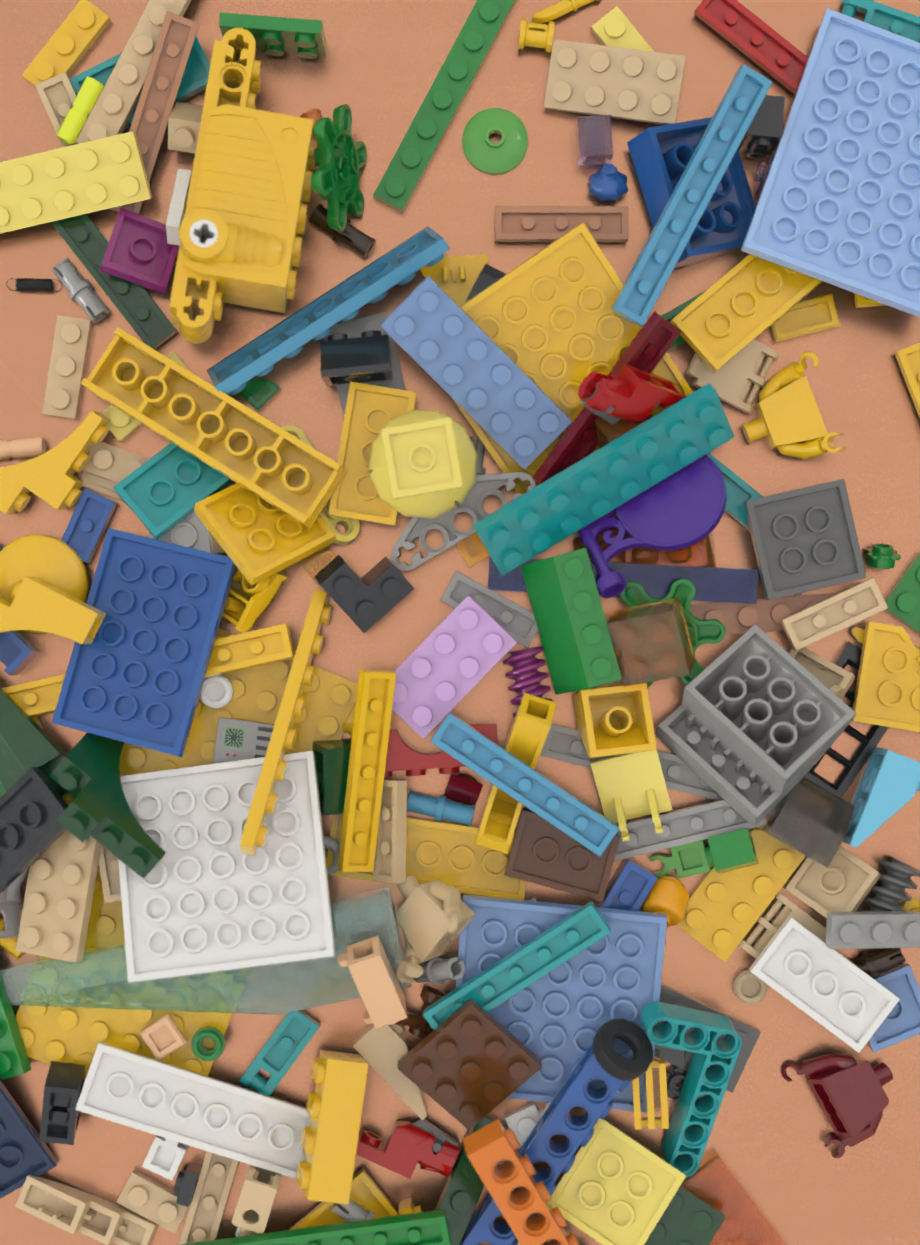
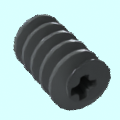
M891 857L893 859L892 862L881 861L880 865L887 872L886 874L880 873L881 876L878 881L881 885H874L870 890L875 895V898L865 897L863 902L869 907V910L858 909L857 912L906 911L899 901H911L912 897L905 889L917 888V884L911 879V876L920 877V870Z

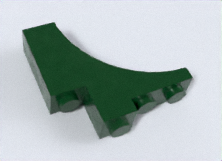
M86 733L50 775L53 780L75 797L57 819V822L83 843L89 836L93 837L144 879L166 852L145 832L132 813L125 798L119 768L120 756L125 742Z

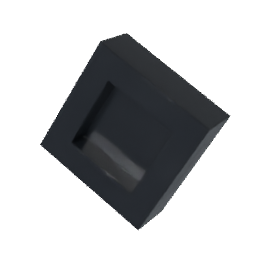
M190 1162L185 1172L179 1171L173 1191L179 1192L176 1204L189 1207L202 1165Z

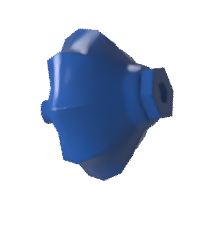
M605 164L603 168L589 176V193L597 196L601 201H617L620 196L628 192L627 176L619 172L613 164Z

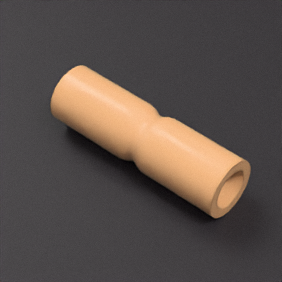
M44 437L20 438L11 441L0 440V460L34 458L46 452Z

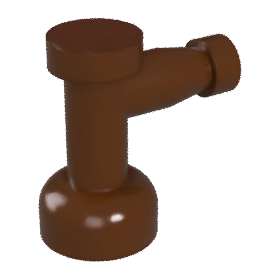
M424 986L420 995L424 1002L420 1013H409L406 1019L400 1020L396 1024L409 1026L408 1031L411 1034L424 1039L429 1034L427 1029L429 1023L422 1015L423 1010L447 994L434 987Z

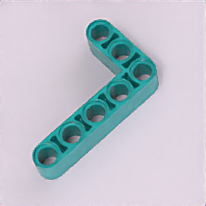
M651 1002L644 1006L640 1013L641 1023L649 1039L654 1044L694 1052L661 1149L666 1162L686 1174L687 1178L696 1173L699 1168L738 1058L742 1041L732 1022L723 1015L663 1002ZM664 1020L662 1024L654 1026L658 1021ZM695 1027L693 1031L686 1033L688 1029ZM727 1034L724 1038L718 1039L721 1035ZM716 1064L713 1068L707 1069L711 1065Z

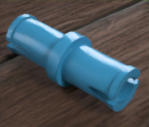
M410 791L407 801V812L435 817L434 821L438 822L444 819L468 826L472 824L476 805L447 800V796L440 795L437 798L415 793L414 791Z

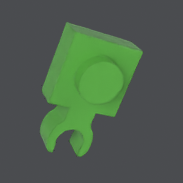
M700 840L671 847L672 854L669 855L664 853L651 855L650 862L661 860L664 863V868L654 871L653 874L657 877H662L670 870L676 869L679 879L711 872L712 868L708 866L704 851L706 847L705 841Z

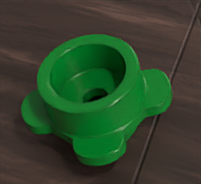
M876 543L873 544V548L864 549V553H867L868 557L867 564L871 567L891 569L895 566V560L901 559V555H898L897 551L893 550V546L889 544Z

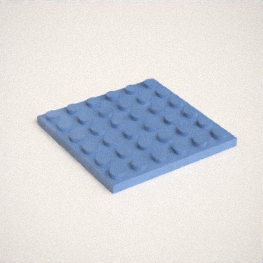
M464 894L463 902L476 915L460 934L458 960L461 959L463 961L465 973L462 978L456 980V988L582 906ZM596 907L611 927L610 934L488 1012L540 1058L542 1062V1068L507 1098L551 1103L593 1043V1038L599 1028L612 1019H626L634 1022L646 1033L640 1020V1013L648 1003L659 1002L667 914ZM614 1039L613 1047L615 1051L628 1060L633 1059V1052L629 1045L623 1040ZM651 1041L654 1060L655 1044ZM644 1073L639 1076L641 1112L648 1113L646 1074ZM594 1079L588 1083L593 1089H601L606 1084L600 1079ZM630 1080L623 1092H616L611 1100L613 1102L611 1109L634 1111L632 1080Z

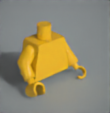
M805 352L801 355L799 363L793 362L772 375L759 393L760 402L754 406L758 418L742 424L743 433L748 443L765 437L770 450L778 448L782 455L801 459L826 454L827 451L843 452L846 449V446L834 447V438L844 434L841 432H831L828 434L806 376H803L804 370L807 369V356L813 359L814 367L819 365V359L816 354Z

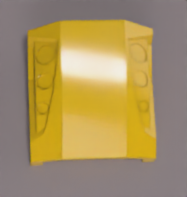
M236 566L222 618L236 626L235 629L238 631L247 632L268 606L282 581L287 579V575L279 571L251 586Z

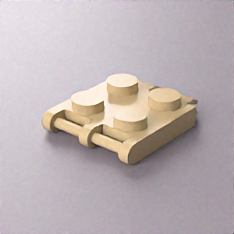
M754 340L714 373L695 352L685 374L694 378L693 386L700 389L710 383L716 390L720 400L747 414H751L754 409L752 407L753 401L760 387L765 386L767 372L773 360H777L780 353ZM764 356H766L767 359H766V361H765V363H764V365H763V368H762V370H761V372H760V374H759V376H758V375H756V373H757V371H758V369H759V367H760V365H761V363H762V360H763ZM751 383H754L746 403L743 402Z
M779 892L776 896L778 900L764 918L760 916L757 920L759 922L758 926L746 941L742 940L739 946L757 959L789 916L824 942H826V928ZM776 914V917H775V918L773 919V921L770 923L769 921H770V920L773 918V916ZM764 928H766V930L762 933V935L759 936V934L762 932V930H763Z

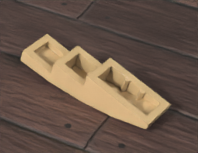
M30 1174L26 1177L15 1207L74 1235L80 1232L105 1245L112 1243L117 1245H151L158 1227L154 1222L128 1208L73 1187Z

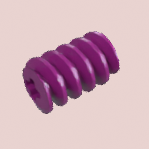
M542 646L507 652L511 653V656L503 660V665L512 666L514 669L506 673L505 676L508 679L516 680V683L508 687V691L518 693L517 697L510 700L512 705H520L524 692L543 698L542 695L551 690L550 686L540 684L541 681L548 678V673L537 671L538 668L546 664L544 659L535 658V655L543 651ZM543 698V699H546V700H549V701H552V702H553L552 699Z

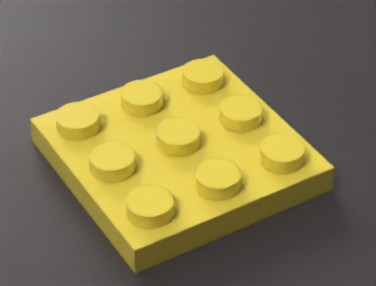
M599 1118L593 1127L594 1133L586 1146H581L575 1156L573 1165L563 1175L551 1195L552 1200L548 1201L552 1209L558 1207L567 1221L602 1245H644L687 1175L605 1119Z

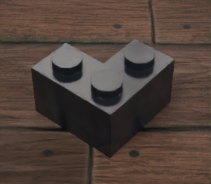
M340 555L314 576L321 587L363 633L370 629L414 589L386 556L362 578L355 573Z

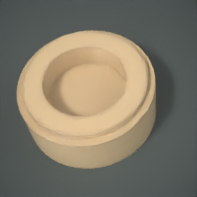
M749 969L740 971L733 980V992L745 1004L759 1003L767 993V984L751 973Z

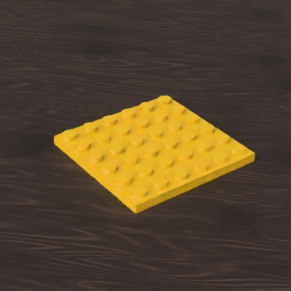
M583 222L459 306L572 420V423L584 408L582 400L578 396L579 387L584 378L593 372L608 375L643 327L634 324L611 310L623 287V283ZM666 352L651 374L673 382L686 396H689L693 391ZM454 400L503 473L525 472L533 477L570 427L569 425L524 470ZM655 405L651 415L654 417L665 409ZM599 445L595 448L593 452L599 449ZM520 478L514 480L516 484L514 490L516 493L523 495L528 492L527 488L531 485L529 480L522 481Z

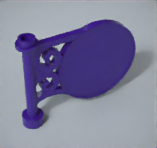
M707 455L700 457L578 530L583 544L600 576L596 585L603 598L615 597L627 587L621 572L612 571L609 565V561L619 553L637 547H649L665 551L683 549L707 537L718 525L726 508L727 491L720 469ZM616 513L619 520L613 518ZM610 528L619 530L618 535L614 538L610 530L604 532L603 540L609 547L602 551L597 541L600 533Z

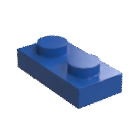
M84 489L61 539L79 555L82 561L86 563L91 562L117 503L88 489Z

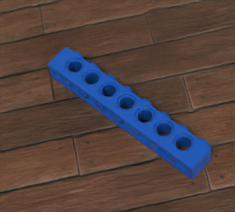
M593 1043L518 1150L521 1157L527 1154L532 1164L537 1161H544L549 1165L544 1170L535 1168L536 1174L532 1176L536 1183L543 1181L550 1196L557 1186L555 1180L560 1173L566 1174L575 1161V1155L573 1154L580 1145L584 1147L590 1141L594 1133L592 1127L598 1118L603 1120L608 1115L613 1105L611 1100L616 1092H623L630 1080L623 1081L614 1078L602 1069L595 1058ZM594 1079H600L606 1084L601 1089H593L588 1083ZM574 1107H582L587 1112L582 1116H574L569 1111ZM556 1134H563L568 1139L563 1143H556L551 1137ZM516 1187V1188L513 1189L512 1191H515L516 1189L523 1188V1187ZM490 1193L470 1220L460 1245H478L481 1242H488L492 1245L518 1244L519 1241L508 1223H501L496 1219L502 1213ZM533 1213V1214H531V1215L528 1216V1217L535 1216V1215H537L538 1213Z

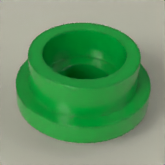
M210 1026L199 1029L191 1041L193 1053L203 1061H213L219 1058L226 1045L222 1032ZM212 1038L215 1046L211 1049L206 1048L203 1045V1039Z

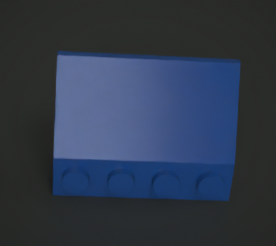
M712 117L650 127L627 142L653 228ZM738 149L674 268L695 264L741 250L756 205Z

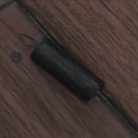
M17 278L15 279V287L17 289L12 291L52 292V280L56 279Z

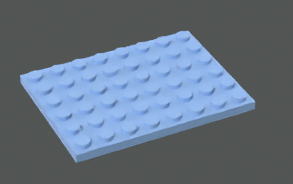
M827 8L819 26L782 132V138L774 154L741 251L920 317V43Z

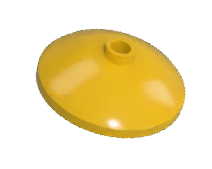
M41 534L28 535L12 541L0 552L1 598L12 603L14 599L11 598V594L15 585L26 576L36 577L85 603L87 602L89 579L84 563L79 555L60 539ZM23 630L34 634H49V632Z

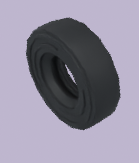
M612 1019L603 1024L593 1038V1052L597 1062L604 1071L614 1078L623 1081L634 1080L648 1070L653 1060V1047L649 1037L643 1029L629 1020ZM620 1039L627 1043L632 1049L633 1059L626 1060L618 1055L613 1047V1040Z

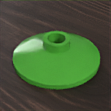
M489 108L478 112L468 121L463 131L462 147L467 160L473 167L487 174L498 175L513 170L521 163L528 148V134L523 122L514 113L501 108ZM492 133H498L502 139L498 143H493L489 140V136Z

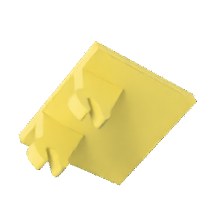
M657 750L621 754L590 762L604 816L613 823L619 824L623 842L630 841L627 820L650 814L652 815L656 834L663 833L660 813L671 811L672 805Z

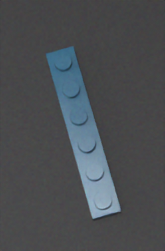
M451 712L448 713L430 739L431 743L598 856L602 855L619 830L618 825Z

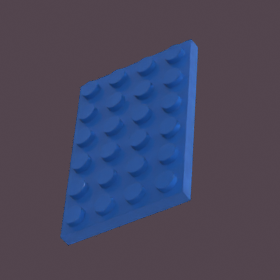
M108 528L87 599V604L107 614L92 644H80L75 641L52 723L183 757L236 569V565L230 557Z

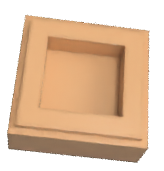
M167 1013L139 1033L158 1061L188 1041L170 1013Z

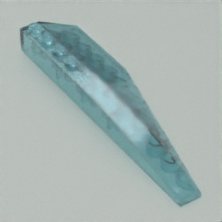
M391 887L330 900L336 957L128 983L124 943L86 951L83 955V962L79 963L53 958L1 969L0 980L8 1005L281 1015L361 998L348 966L341 967L337 961L338 956L346 952V946L379 936L395 975L399 964L405 961V953L399 924L396 919ZM398 981L401 989L411 987V984Z

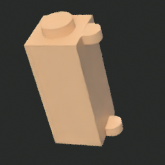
M379 936L346 946V952L340 954L337 961L341 967L348 966L367 1009L363 1014L365 1023H373L376 1029L385 1025H393L400 1020L406 1019L405 996Z

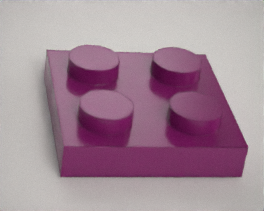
M120 208L99 271L164 294L180 246L167 244L166 224Z

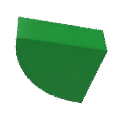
M253 379L246 382V387L239 394L259 413L282 389L272 381Z

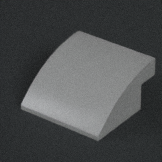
M755 624L684 688L682 704L658 725L656 736L755 827L818 762L850 724L856 713Z

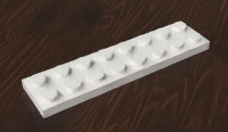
M98 1042L75 1108L77 1111L296 1179L299 1161L305 1160V1148L301 1147L304 1126L309 1127L310 1113L306 1112V1107L102 1042Z

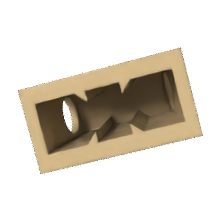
M250 1165L231 1222L234 1226H238L235 1234L236 1237L264 1233L282 1174Z

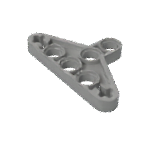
M525 472L476 475V483L462 504L459 505L455 501L456 509L433 519L412 517L391 551L392 564L401 571H409L425 563L476 532L473 525L468 531H460L455 527L454 518L458 513H469L473 518V524L490 515L483 508L485 497L491 494L497 495L501 499L503 507L508 502L506 496L498 490L500 487L506 485V491L508 492L516 486L514 480L520 478L522 481L529 480L531 485L527 488V491H530L536 487L535 480ZM517 493L510 498L512 500H515L518 497L522 496V494ZM438 529L443 533L444 543L440 548H431L427 545L425 536L429 530ZM419 537L420 545L428 555L423 558L420 551L411 557L413 561L411 565H408L406 561L400 563L397 558L401 555L399 549L403 546L406 550L416 547L417 544L412 542V540Z

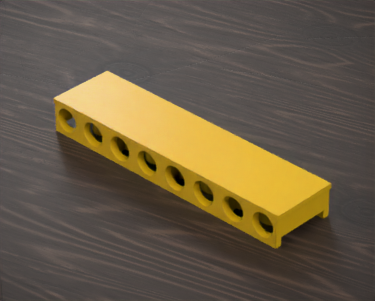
M117 327L114 331L116 335L88 378H84L81 384L88 391L311 529L347 473L343 467L222 391L218 392L211 384Z

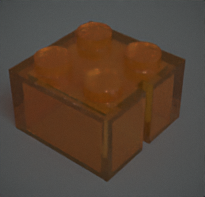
M680 598L619 609L613 612L607 622L614 651H620L616 659L624 686L690 675L696 660Z

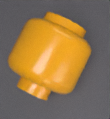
M662 876L657 879L644 900L642 912L667 914L666 928L678 925L684 919L689 902V893L680 880L671 876Z

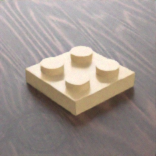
M823 835L785 889L827 919V912H855L881 874Z

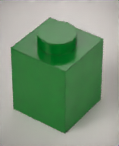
M748 828L707 838L709 847L704 848L706 860L709 867L715 866L716 872L724 873L759 864L751 831Z

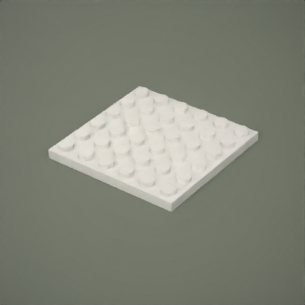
M313 751L284 755L283 761L287 762V769L283 781H277L274 793L278 794L276 808L273 814H267L264 826L269 827L264 847L258 846L255 856L242 853L240 841L265 757L120 776L125 798L135 818L152 840L166 852L144 879L118 859L128 983L336 957L315 753Z

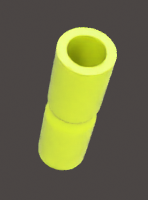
M86 77L73 102V107L67 113L56 135L59 140L70 146L76 144L75 141L104 88L102 83L91 77Z

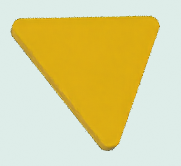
M486 254L444 257L437 264L430 267L425 265L419 270L424 278L429 276L458 306H461L465 303L483 267L488 263L489 257Z

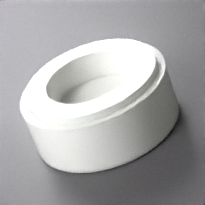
M223 675L205 678L200 699L208 707H224L233 698V685Z

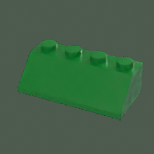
M586 548L520 565L556 695L622 680Z

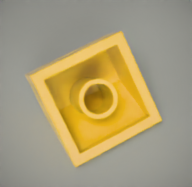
M647 683L580 690L573 696L578 732L589 758L657 750Z

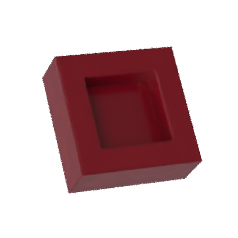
M451 773L443 796H447L448 799L460 803L476 805L483 784L476 782V779L469 775H455Z

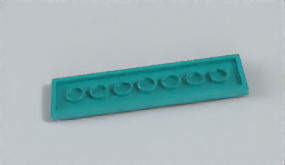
M710 383L473 524L502 576L734 438L716 390Z

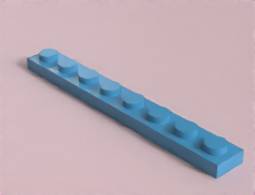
M745 64L739 66L611 308L612 311L638 326H644L773 83Z

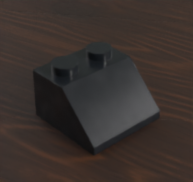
M365 331L358 338H348V334H333L328 336L327 341H320L321 377L326 386L350 384V381L366 383L393 380L388 335H381V331Z

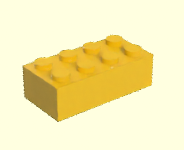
M320 1050V1057L313 1060L311 1078L315 1079V1091L309 1092L306 1112L310 1113L309 1127L304 1126L301 1147L305 1148V1160L299 1161L296 1181L300 1182V1189L303 1190L307 1200L349 1204L369 1065L360 1054Z

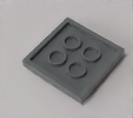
M844 479L743 502L766 600L867 578Z

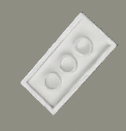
M791 916L786 919L749 968L751 973L858 1053H860L900 1000L898 996L838 951L828 948L826 942Z

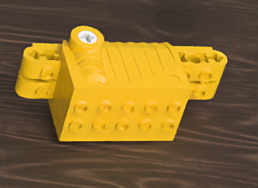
M243 28L228 30L224 34L222 41H214L186 212L179 228L180 247L169 307L172 314V322L179 325L182 337L193 344L203 343L211 337L215 320L221 321L224 303L285 313L287 299H294L297 271L292 270L293 266L299 267L302 237H298V234L304 235L308 204H303V201H310L312 189L311 177L313 171L308 170H315L316 165L314 149L317 148L318 142L316 138H312V119L256 109L255 101L256 94H259L262 61L256 60V41L253 35ZM194 303L199 306L200 315L196 317V321H194Z

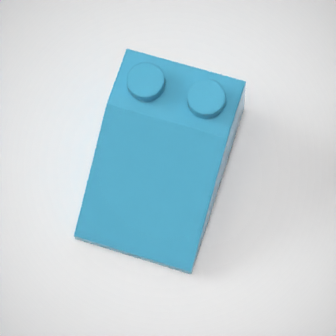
M876 747L868 759L837 839L857 848L914 797L916 791L920 792V762L893 751Z

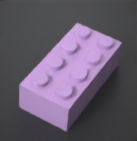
M470 593L394 671L396 673L392 710L424 739L517 643L518 639Z

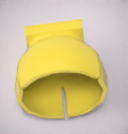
M412 410L388 421L384 428L381 429V432L371 445L368 472H371L369 477L383 502L403 516L433 519L456 509L455 501L461 505L476 483L478 453L466 428L446 413L440 414V411Z

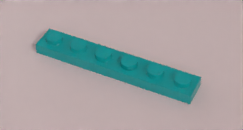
M590 901L425 1008L422 1015L434 1030L470 998L486 1012H489L610 934L611 927L594 903Z

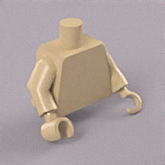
M410 875L406 877V883H399L397 886L406 901L396 913V919L403 930L406 941L405 961L399 964L396 977L398 981L412 984L413 978H419L423 974V968L419 964L444 955L476 915L461 900V892L458 888L438 879L420 885L416 878Z

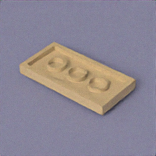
M554 39L543 107L549 110L655 124H674L677 121L687 58L682 55Z
M66 830L30 865L16 946L17 952L74 963L83 962L101 844L93 837L89 836L83 843Z

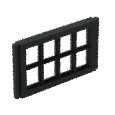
M848 641L833 663L843 669L849 664L859 671L862 650ZM848 690L844 696L852 701L849 707L853 709L855 694ZM848 725L844 731L863 743L853 759L850 761L832 748H829L798 784L807 788L808 791L835 808L889 727L874 725L866 737ZM825 754L846 767L835 785L814 772Z

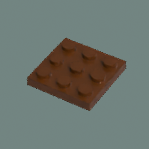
M472 998L466 1001L398 1061L399 1071L468 1130L542 1068L541 1059Z

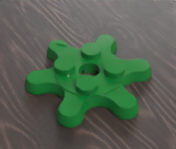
M343 104L334 109L333 123L329 117H325L314 124V135L319 145L314 149V161L319 168L312 174L311 187L313 192L319 194L322 200H327L328 226L336 231L345 230L347 212L355 216H361L364 212V197L359 188V171L366 164L367 149L363 141L354 143L351 132L352 112L348 104Z
M682 578L676 580L672 584L669 594L661 599L648 595L640 583L636 581L627 582L626 589L620 594L623 602L630 609V618L624 624H610L607 626L613 648H627L633 652L636 658L635 666L630 673L631 682L633 684L647 683L648 688L653 684L655 676L659 671L671 669L679 675L684 684L688 685L704 671L695 658L696 649L702 644L721 642L725 637V626L716 619L700 620L691 613L690 604L695 597L696 587L689 579ZM657 625L671 627L672 637L668 640L659 639L655 634V627Z

